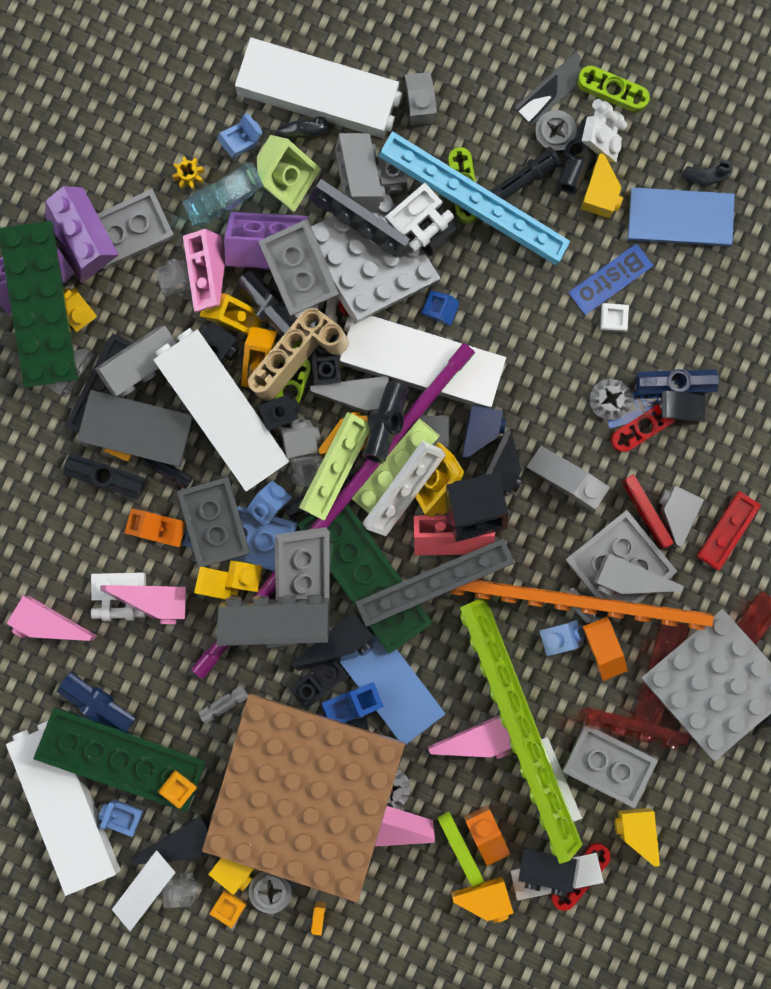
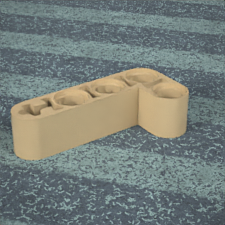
M314 308L305 310L251 374L248 381L249 387L260 399L264 401L272 400L318 345L333 355H339L346 351L349 341L338 324L319 310ZM314 321H319L316 327L310 328ZM339 335L338 340H336L333 343H329V340L333 336ZM302 341L298 348H293L296 342ZM285 361L282 368L276 369L278 363Z

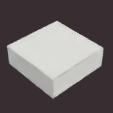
M603 303L601 306L600 331L627 332L629 305Z

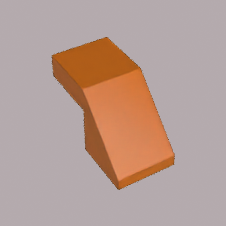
M131 508L124 534L180 547L186 522Z
M608 616L583 626L587 644L596 659L602 680L605 681L627 672L624 654Z

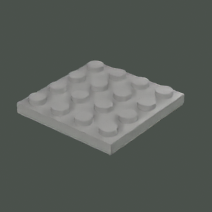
M385 192L384 202L380 203L378 213H373L386 223L388 222L385 220V217L396 208L387 192ZM336 216L311 226L339 291L337 296L354 324L436 284L441 279L422 247L414 252L408 246L415 238L411 232L407 235L410 240L398 257H395L383 251L379 245L370 239L362 237L357 230L348 224L341 223Z
M721 609L714 615L712 627L705 626V630L694 632L641 678L713 762L771 714V662L724 609Z

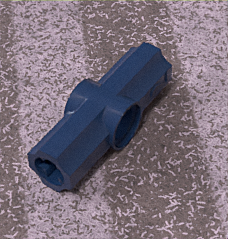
M675 369L673 371L637 372L636 374L637 395H661L662 391L692 394L718 392L719 375L717 369ZM673 376L679 377L682 380V388L679 389L672 385L671 379Z
M72 672L64 678L57 690L58 693L80 707L79 710L85 716L127 732L137 718L115 703L114 698L98 687H92Z

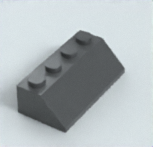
M320 594L307 595V599H296L294 595L280 596L279 600H269L268 596H256L252 600L242 601L241 597L225 598V601H221L218 607L217 646L327 643L330 633L329 598H323V595Z

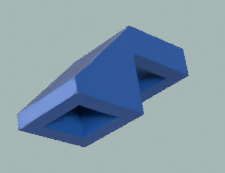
M374 682L320 703L325 717L343 723L384 707Z

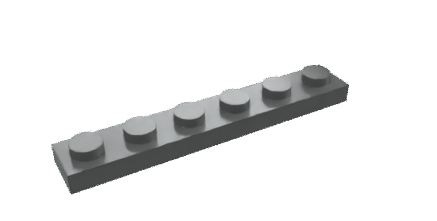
M503 538L356 602L365 626L368 627L515 564Z

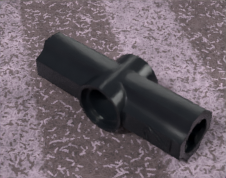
M588 116L582 119L575 138L567 143L564 152L567 159L556 186L560 191H564L567 194L576 195L580 190L586 172L596 163L594 151L582 142Z
M249 270L239 278L237 288L253 304L254 313L264 322L271 324L283 337L298 318L295 315L290 316L284 300L278 291L269 288L255 271Z
M388 381L378 410H373L368 418L370 434L362 455L365 459L380 464L386 461L394 435H398L403 429L404 419L401 413L409 391L406 385L396 381Z
M70 453L64 465L63 475L137 500L140 499L145 488L146 478L73 453ZM103 470H109L111 474L109 481L106 483H101L99 480V475Z

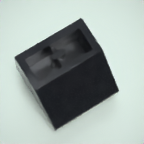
M499 472L483 474L476 478L464 481L459 480L446 485V518L456 542L507 529L508 510Z

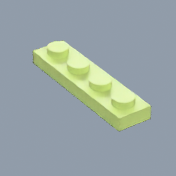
M347 412L299 507L300 509L325 521L370 432L368 422Z
M419 418L387 456L386 461L380 464L352 499L370 513L419 444L424 441L432 445L440 435Z

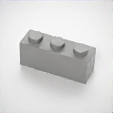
M339 133L335 154L343 194L371 213H378L380 203L384 202L385 189L384 186H380L381 170L380 166L376 165L375 162L376 146L371 142L370 133Z
M158 326L96 367L95 370L112 395L118 396L120 394L121 397H124L135 389L134 384L140 380L146 382L157 375L155 370L159 367L153 360L158 357L155 352L167 343L171 347L177 343L166 326Z

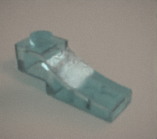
M246 162L223 179L202 190L196 191L183 202V205L193 226L207 225L221 213L233 210L263 187V183L253 162Z

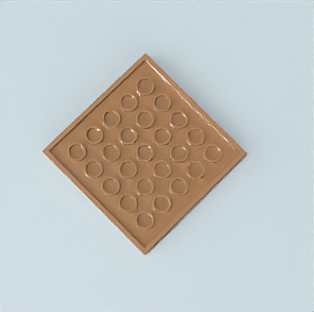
M249 694L202 851L358 903L406 742L261 696Z

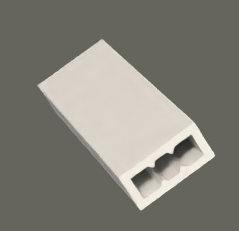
M251 37L235 83L237 95L309 117H324L329 123L363 133H370V135L383 139L386 131L391 132L395 119V116H391L394 107H399L402 98V92H399L398 81Z
M348 316L344 327V332L348 333V347L346 351L336 356L340 357L339 364L378 377L389 376L391 381L425 391L447 365L448 360L462 343L374 316L354 324L351 317ZM471 347L476 353L462 370L456 373L439 396L469 405L491 408L506 357Z
M189 328L177 337L180 342L172 347L167 343L155 352L158 357L153 360L244 490L248 491L290 461L197 329L193 332Z
M47 722L37 725L39 731L32 734L25 730L13 735L14 741L6 744L64 894L67 896L116 875L120 871V867L105 830L100 828L102 821L98 819L99 814L85 778L33 759Z

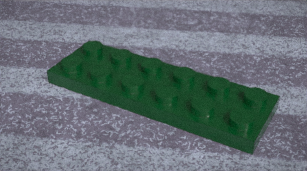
M45 221L0 228V244L24 388L79 380L53 222Z
M347 504L327 528L329 530V570L358 609L357 601L403 581ZM311 514L298 523V526L302 531L309 530L318 517ZM417 605L375 623L370 628L390 654L430 626L432 621L422 607Z
M55 706L52 709L33 757L34 760L176 809L179 808L159 794L158 790L174 770L178 771L197 787L206 765L205 759ZM195 791L179 810L187 812Z

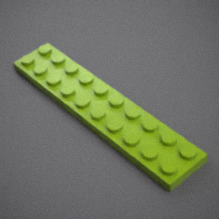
M483 598L477 599L460 607L461 621L465 627H468L470 632L471 646L478 653L481 661V672L488 679L491 686V698L498 704L501 712L500 721L503 727L507 728L510 735L511 749L519 758L520 772L529 784L531 801L534 805H537L540 812V824L543 830H547L550 838L551 852L554 856H557L559 864L568 862L583 844L488 601Z

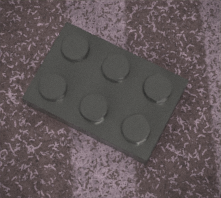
M229 477L177 491L198 568L251 554Z

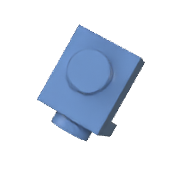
M247 113L242 116L240 123L220 132L217 140L233 159L256 147L262 136V131L258 123Z
M272 480L257 493L246 511L263 526H267L273 517L288 504L292 497Z
M578 620L540 630L546 656L584 646L585 634Z
M113 799L108 805L104 804L98 818L102 820L100 828L104 830L110 828L133 837L144 810Z

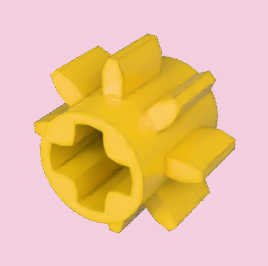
M184 156L183 161L179 165L174 163L178 173L173 174L172 177L174 181L181 180L179 186L182 190L185 186H188L194 191L195 185L204 183L200 174L205 173V170L202 166L197 167V158L189 161ZM191 170L193 171V173H194L193 175L188 174V175L185 177V175H184L185 172L190 173Z

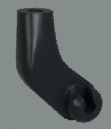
M315 117L313 123L293 121L280 125L278 127V135L282 138L319 137L325 135L329 129L326 126V118Z
M723 160L708 169L686 166L681 178L700 187H708L727 179L732 174L733 165L730 161Z

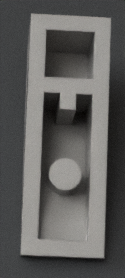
M389 376L310 386V391L314 396L369 414L373 410H378L385 386L389 381Z
M540 446L526 467L590 511L598 507L610 489L609 486L590 473L543 446Z
M610 553L605 554L593 584L599 586V592L613 597L614 593L682 591L684 587Z

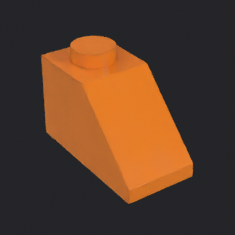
M488 805L464 816L486 866L511 855Z

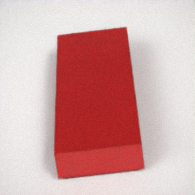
M632 474L623 479L621 482L658 547L662 549L673 544L674 542L635 475Z
M737 491L695 557L716 571H720L758 512L761 504L741 491Z

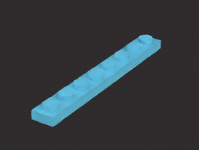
M393 131L378 157L422 184L426 183L435 192L554 265L560 262L570 243L565 237Z

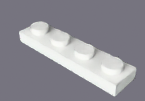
M424 441L419 444L364 520L363 525L367 530L387 536L446 454L441 448Z

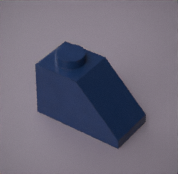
M471 406L462 460L469 459L497 440L499 433L504 434L506 418H502L503 411Z

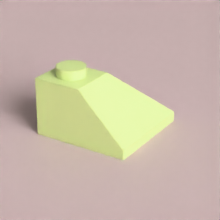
M270 135L257 156V182L288 209L295 212L321 168L289 139Z

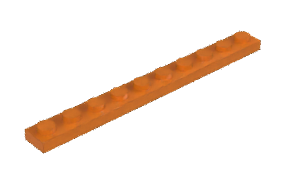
M475 580L449 592L455 595H464L465 591L475 592V597L491 599V595L502 596L501 601L517 603V599L528 600V605L543 607L544 602L555 604V609L570 611L571 606L579 607L582 613L597 614V610L607 611V616L614 618H624V614L635 615L634 620L651 622V618L662 619L661 624L678 626V622L689 623L688 628L705 630V626L712 627L714 619L711 613Z

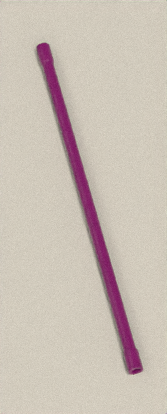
M462 343L448 360L447 365L403 416V429L401 433L394 435L388 455L456 373L462 370L476 353L467 344ZM367 460L337 495L325 521L318 518L310 529L328 528L380 466V463ZM275 571L253 597H270L276 590ZM216 640L191 670L197 676L204 679L229 645L217 646Z

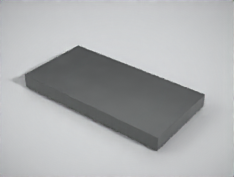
M90 390L77 441L181 467L194 417L189 414Z

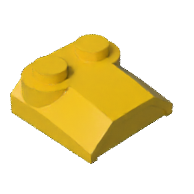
M439 442L435 446L441 448L446 455L415 496L424 514L433 517L435 514L443 515L446 513V485L461 480L464 474L455 456Z

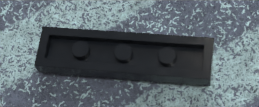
M320 179L309 197L319 208L327 210L336 216L341 223L348 224L357 230L362 237L370 239L379 245L383 251L395 257H398L410 240V238L322 179Z
M114 333L111 334L64 425L65 427L79 433L90 390L112 395L95 368L133 344L132 342Z

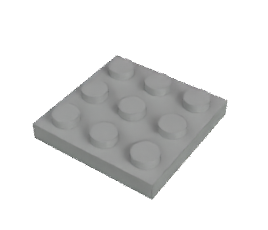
M627 510L565 559L594 597L635 603L641 602L650 593H614L613 597L599 592V586L593 584L605 554L610 553L667 579L677 572ZM611 617L614 621H618L620 619Z

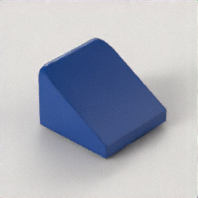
M430 290L421 314L441 323L451 325L458 309L459 301L452 295Z

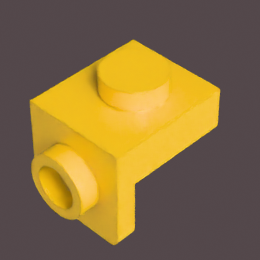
M75 287L71 290L67 288L64 292L69 323L78 332L94 320L97 315Z
M230 560L226 587L258 592L262 566Z

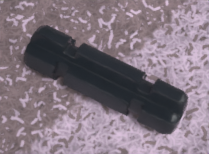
M144 459L143 461L145 466L152 470L155 469V472L172 482L176 481V484L184 489L192 482L190 475L185 472L181 473V470L173 465Z

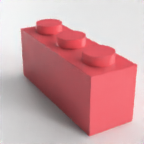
M427 515L414 516L415 556L466 555L495 542V532L456 542L446 515H434L433 517Z

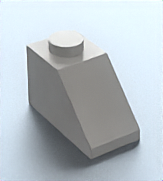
M430 72L406 74L405 84L410 126L435 124L437 110Z
M673 486L669 490L665 489L659 500V503L662 504L659 512L665 529L674 542L671 546L681 548L704 499L677 486Z

